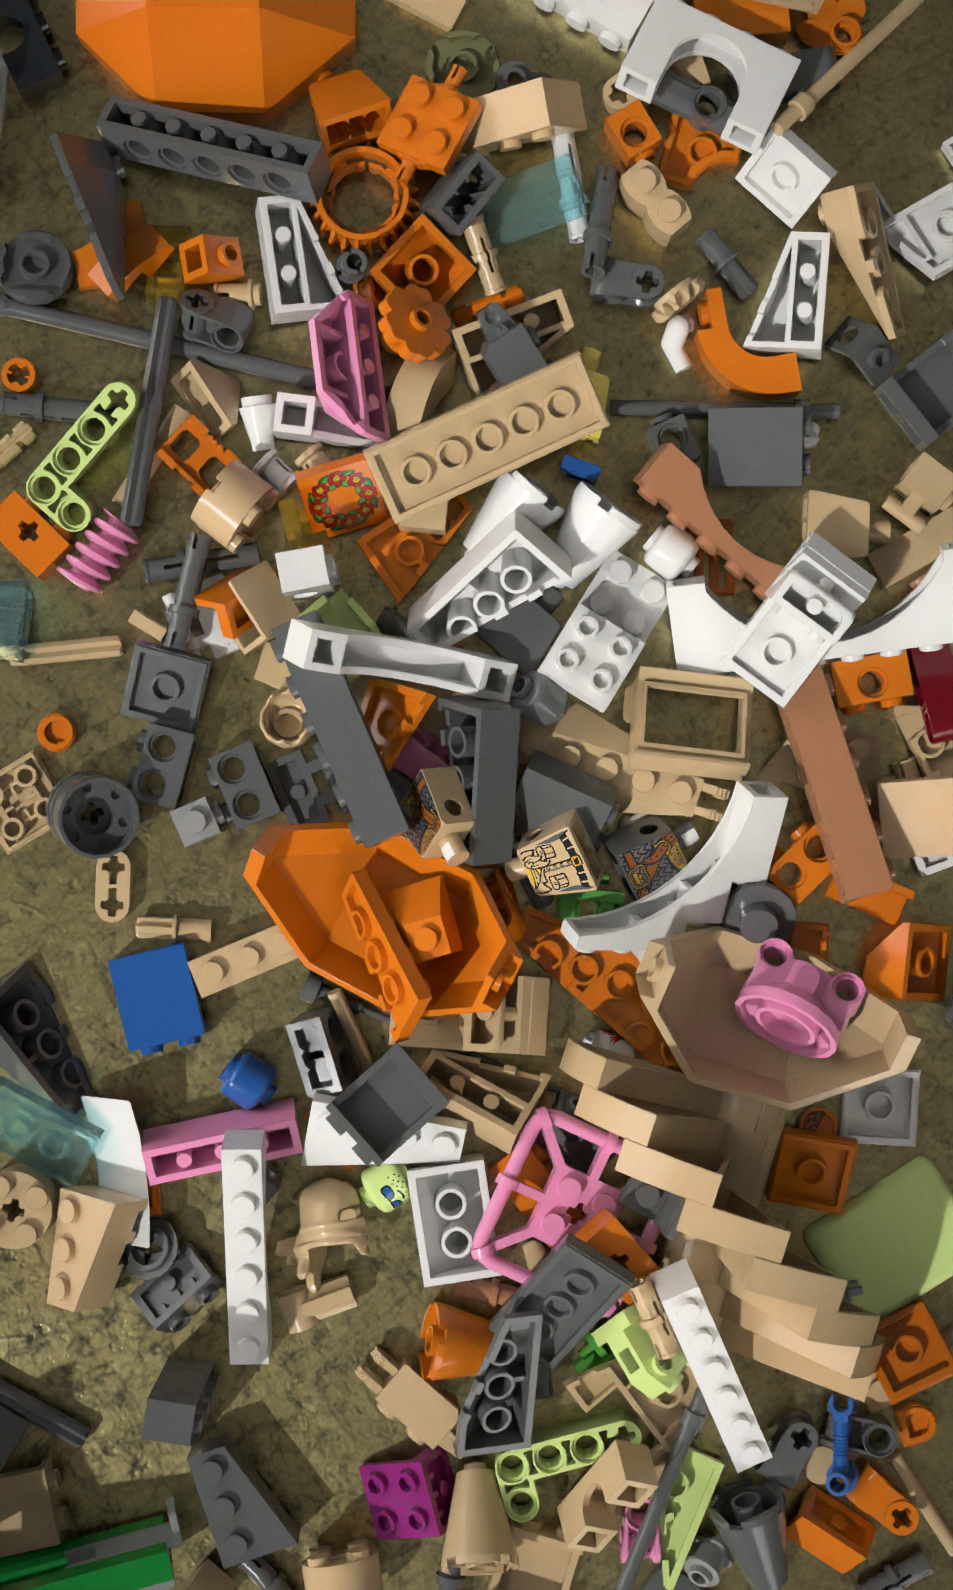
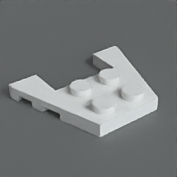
M952 136L942 143L941 150L953 167ZM953 181L897 214H893L876 187L887 244L933 281L952 271Z

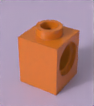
M639 99L605 119L603 131L626 169L635 165L641 159L651 162L658 156L657 151L663 138ZM629 131H638L643 135L645 141L641 144H631L626 140L625 134Z

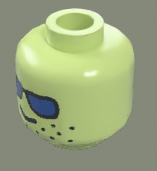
M408 1163L381 1164L377 1167L376 1164H371L366 1167L361 1173L363 1186L358 1189L365 1204L370 1209L376 1205L379 1210L389 1213L410 1200L407 1170L411 1169Z

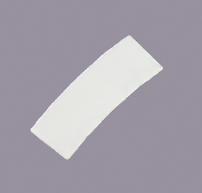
M81 1096L91 1130L97 1161L99 1186L149 1200L147 1172L141 1153L140 1134L131 1103L126 1100ZM149 1201L145 1211H139L134 1223L133 1230L136 1234L133 1242L126 1245L150 1247Z

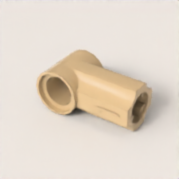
M348 1273L321 1282V1288L316 1293H311L307 1288V1284H302L289 1288L276 1296L289 1334L306 1331L318 1325L321 1319L358 1306L356 1292Z

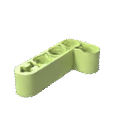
M119 381L106 386L26 482V492L31 501L67 531H81L94 523L93 520L97 517L96 503L75 483L139 409L140 390L129 381ZM126 391L128 393L125 400L129 406L118 407L112 414L104 411L112 408L117 402L118 398L114 395V392ZM92 418H98L105 426V434L101 439H95L88 432V423ZM67 447L74 448L80 455V464L77 468H71L64 462L63 453ZM43 476L52 479L56 489L52 497L43 495L39 489V481ZM71 503H78L84 508L86 515L82 523L75 522L70 518L68 509Z
M615 1410L533 1432L531 1448L494 1453L495 1473L508 1516L512 1520L521 1523L528 1522L537 1515L539 1497L536 1479L595 1464L615 1439L641 1444V1431L636 1417L629 1411ZM625 1426L628 1436L620 1438L618 1428ZM604 1430L606 1431V1435L609 1442L605 1444L603 1442V1437L601 1431ZM584 1435H589L596 1439L595 1444L588 1449H582L576 1445L577 1440ZM546 1445H552L559 1449L558 1454L550 1459L541 1457L539 1451ZM509 1455H515L522 1462L518 1467L509 1469L502 1465V1460ZM518 1493H526L531 1496V1500L525 1505L515 1504L512 1502V1498Z

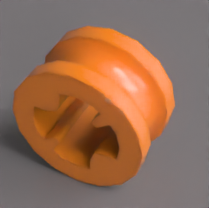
M369 275L366 280L362 278L357 283H353V292L372 300L374 308L379 310L378 305L384 300L385 293L372 275Z
M16 357L10 359L1 370L3 384L11 392L30 394L39 383L37 369L24 358ZM16 368H20L24 372L29 370L30 376H25L28 381L24 385H20L17 381L11 382V377H15L12 372Z

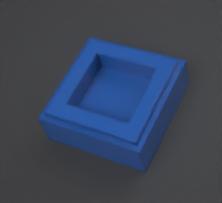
M565 454L559 473L562 476L579 482L581 480L586 481L593 486L596 484L601 467Z

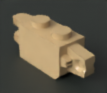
M376 1346L370 1354L374 1361L382 1366L389 1375L382 1381L364 1365H360L354 1372L362 1382L376 1393L377 1408L390 1420L397 1418L407 1427L405 1431L408 1436L417 1444L422 1446L426 1443L433 1450L438 1445L456 1457L454 1452L457 1419L459 1417L458 1399L437 1380L422 1379L419 1365L407 1354L398 1363L389 1354Z

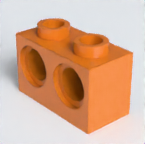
M806 819L799 823L789 834L792 840L782 850L779 846H776L767 881L770 884L779 886L790 895L795 907L831 874L825 851L815 858L807 851L808 841L813 836H819L814 819L810 823ZM791 862L797 868V877L792 883L784 884L779 877V870L782 865Z

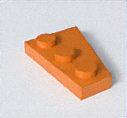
M464 493L450 499L445 535L400 531L398 524H395L392 517H390L356 540L399 606L471 514L473 507Z

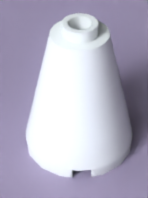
M516 469L497 477L463 542V545L467 548L464 555L515 508L541 531L560 519L566 512V508L564 506H556L559 500L531 474L527 472L523 476Z
M582 480L574 490L553 540L571 556L572 579L562 585H559V583L553 585L561 591L566 586L571 589L578 586L635 536L643 525L624 507H619L611 501L612 499Z

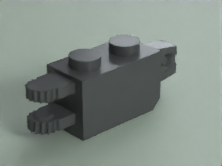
M497 301L489 303L475 314L486 338V341L482 343L480 355L500 387L553 363L551 358L544 360L537 349L542 343L534 329L529 324L524 327L522 323L513 321Z

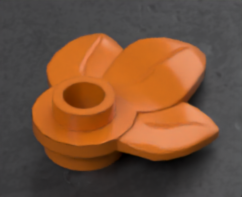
M824 0L818 14L805 12L808 20L799 23L795 27V32L799 39L811 48L832 45L836 55L844 56L863 38L860 22L866 13L865 1ZM845 32L849 36V41H839L836 34Z

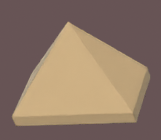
M197 359L189 360L170 380L190 412L210 430L208 433L212 434L218 441L237 424L241 391L240 380Z

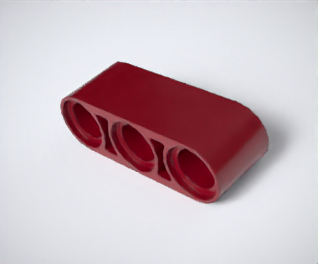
M949 643L943 644L942 649L930 652L920 651L919 647L906 649L910 673L929 741L931 744L952 741L953 655Z

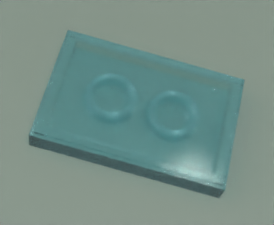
M1 1075L0 1151L68 1187L78 1186L104 1130Z

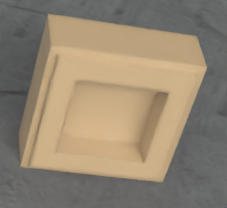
M138 609L137 611L134 610L128 622L164 643L168 627Z

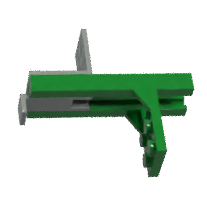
M174 1496L166 1498L170 1522L165 1523L163 1515L64 1541L60 1545L28 1551L6 1558L0 1557V1590H165L175 1587L171 1547L182 1545L183 1539Z

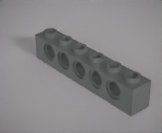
M111 95L96 123L102 141L105 142L111 156L118 154L122 159L313 204H318L332 175L323 142L121 96Z

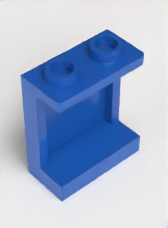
M188 941L129 954L108 961L129 1052L140 1049L141 1056L163 1051L164 1043L178 1041L179 1047L200 1042V1035L205 1034L209 1030L207 1023H204L195 981L187 964L190 961L189 957L192 956Z

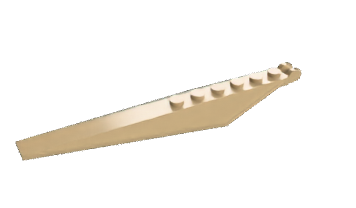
M266 642L254 678L284 692L289 688L285 678L291 676L285 661L279 663L270 642ZM361 675L351 684L360 708L371 676L435 695L434 701L418 725L422 726L440 742V730L446 729L445 710L438 711L437 697L468 695L431 685L373 675ZM511 692V696H510L509 702H505V701H500V702H503V703H507V704L512 705V692ZM569 698V708L565 716L551 725L542 727L520 716L519 767L517 770L516 787L534 749L619 787L615 799L616 803L621 804L618 813L685 817L697 815L721 822L724 815L721 811L697 806L700 793L704 792L713 795L714 798L725 801L731 800L732 791L704 783V779L699 776L627 768L630 734Z

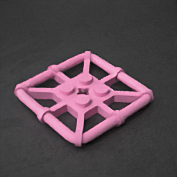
M545 1106L535 1109V1114L525 1124L504 1172H499L496 1177L497 1187L477 1227L473 1246L470 1248L473 1259H478L488 1269L523 1284L533 1271L494 1254L495 1251L531 1237L553 1246L552 1251L568 1232L573 1235L577 1233L602 1208H605L617 1219L624 1205L618 1200L624 1187L616 1188L599 1180L609 1156L612 1153L620 1154L624 1140L620 1139L617 1134L610 1131L605 1132L562 1111L546 1109ZM552 1125L599 1146L587 1174L565 1164ZM540 1130L553 1163L552 1171L542 1191L517 1180ZM512 1190L537 1201L526 1225L489 1239ZM578 1203H583L584 1218L578 1219L576 1223L570 1222L571 1216L566 1213L568 1207L575 1208ZM649 1218L641 1236L631 1231L628 1232L648 1256L655 1253L658 1247L655 1242L661 1230L654 1220ZM619 1298L601 1318L607 1317L608 1320L612 1319L624 1308L626 1303Z

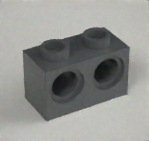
M149 723L148 730L142 729L137 743V751L142 752L138 767L132 766L127 781V788L132 789L131 792L134 798L171 809L179 808L182 803L199 735ZM164 736H170L176 745L174 753L167 758H163L157 752V742ZM154 773L161 774L166 782L164 791L159 795L152 794L147 788V780Z
M250 740L208 758L211 767L206 769V773L213 789L220 788L226 802L221 804V808L229 825L235 823L237 829L240 830L284 812L254 741ZM232 758L241 759L245 765V773L238 780L230 779L225 772V766ZM248 793L255 794L260 800V809L252 816L243 813L240 807L242 797Z
M333 1006L304 1012L285 1025L308 1099L313 1098L314 1093L327 1095L343 1091L359 1078L347 1037Z

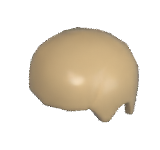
M289 688L284 692L274 693L269 696L266 705L263 706L260 712L259 723L268 742L281 748H294L306 743L312 736L308 733L301 714L306 712L301 697L294 699Z

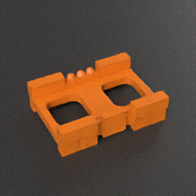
M189 414L164 443L155 450V454L172 470L176 467V470L186 480L191 481L190 487L201 497L207 488L211 490L214 487L208 485L199 476L200 468L211 457L218 458L225 466L235 459L242 464L244 463L229 448H224L212 434L208 433L210 430L197 417ZM183 430L190 431L199 441L198 448L187 459H181L171 449L172 441Z

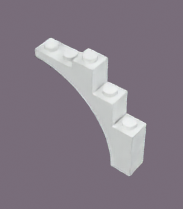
M737 780L731 800L721 822H719L714 833L699 853L679 873L655 891L623 907L595 915L563 918L560 932L572 947L579 952L593 953L595 950H612L625 954L631 950L639 962H641L650 940L685 933L687 923L699 927L704 926L706 923H722L732 883L744 885L749 882L767 881L789 798L772 782Z

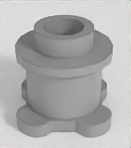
M696 1535L692 1543L696 1550L693 1556L686 1559L684 1563L685 1572L688 1574L691 1582L697 1586H716L720 1582L722 1567L730 1568L734 1558L727 1552L725 1548L726 1543L720 1537L704 1538Z

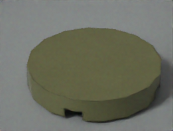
M463 28L448 31L440 36L439 40L427 52L425 75L428 81L444 83L453 64H458L459 67L461 65L468 71L458 90L461 94L475 98L496 90L495 77L498 69L501 67L498 50L493 43L491 44L478 31Z

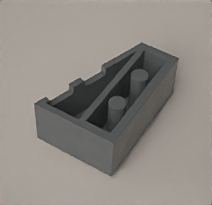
M229 1432L192 1445L187 1461L224 1569L298 1544L301 1527L295 1519L292 1520L279 1503V1498L257 1474V1469Z

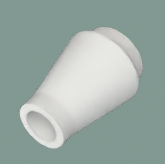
M265 394L241 398L242 408L238 409L251 441L252 451L275 448V435L272 430L276 403L272 402V395Z

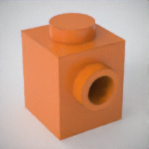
M201 234L178 245L184 283L214 285V283H228L244 276L239 237Z

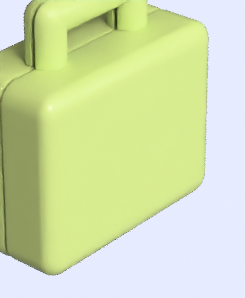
M918 1156L846 1201L842 1214L829 1212L808 1225L803 1232V1240L819 1266L848 1281L857 1279V1284L847 1283L846 1288L862 1286L863 1294L851 1297L853 1302L850 1303L880 1315V1321L953 1276V1192L934 1162L929 1157Z

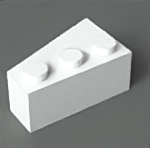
M791 231L766 295L759 306L758 314L750 333L746 337L743 350L761 357L796 352L797 358L821 359L830 233Z

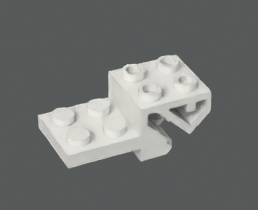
M811 531L764 593L767 598L720 658V661L784 708L831 645L835 646L855 618L854 611L867 599L877 579L818 534Z
M616 551L600 567L537 672L548 676L564 690L603 713L609 706L668 605L666 580L619 551Z

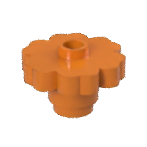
M409 284L404 289L395 287L379 303L378 308L383 315L378 322V327L381 331L380 338L384 348L391 354L400 355L402 359L420 364L426 358L435 360L445 352L446 347L451 343L450 336L446 332L451 326V321L446 315L443 304L432 302L429 290L419 288L415 284Z

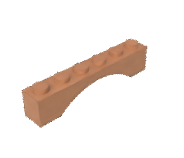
M671 442L662 443L632 479L640 486L637 492L650 504L655 506L657 503H660L667 509L669 513L666 517L670 522L683 531L686 528L690 529L698 536L695 542L700 548L712 556L715 552L726 561L724 568L737 579L742 580L745 577L755 586L752 592L760 600L764 601L767 598L764 593L785 566L760 558L740 545L724 529L713 512L703 487L700 468Z

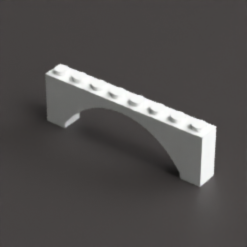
M953 541L939 543L940 553L928 573L907 597L884 615L865 625L846 631L835 646L831 645L817 665L825 664V659L840 657L843 662L859 661L864 659V654L879 652L880 656L883 657L898 656L904 653L903 649L917 647L923 652L937 651L943 648V644L953 643ZM705 575L666 580L677 670L706 674L725 673V676L731 677L740 676L723 664L720 658L750 619L736 612L723 602L706 585Z

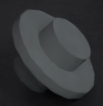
M749 882L736 887L729 893L720 926L741 932L746 940L753 943H763L769 938H779L786 941L796 926V907L790 895L779 886L767 882Z

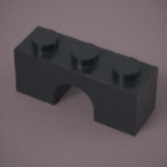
M0 0V31L9 27L19 28L24 31L21 44L15 50L2 55L26 103L66 85L67 81L62 71L68 69V66L59 47L56 46L51 49L46 36L52 34V31L43 12L34 13L29 2L31 0Z

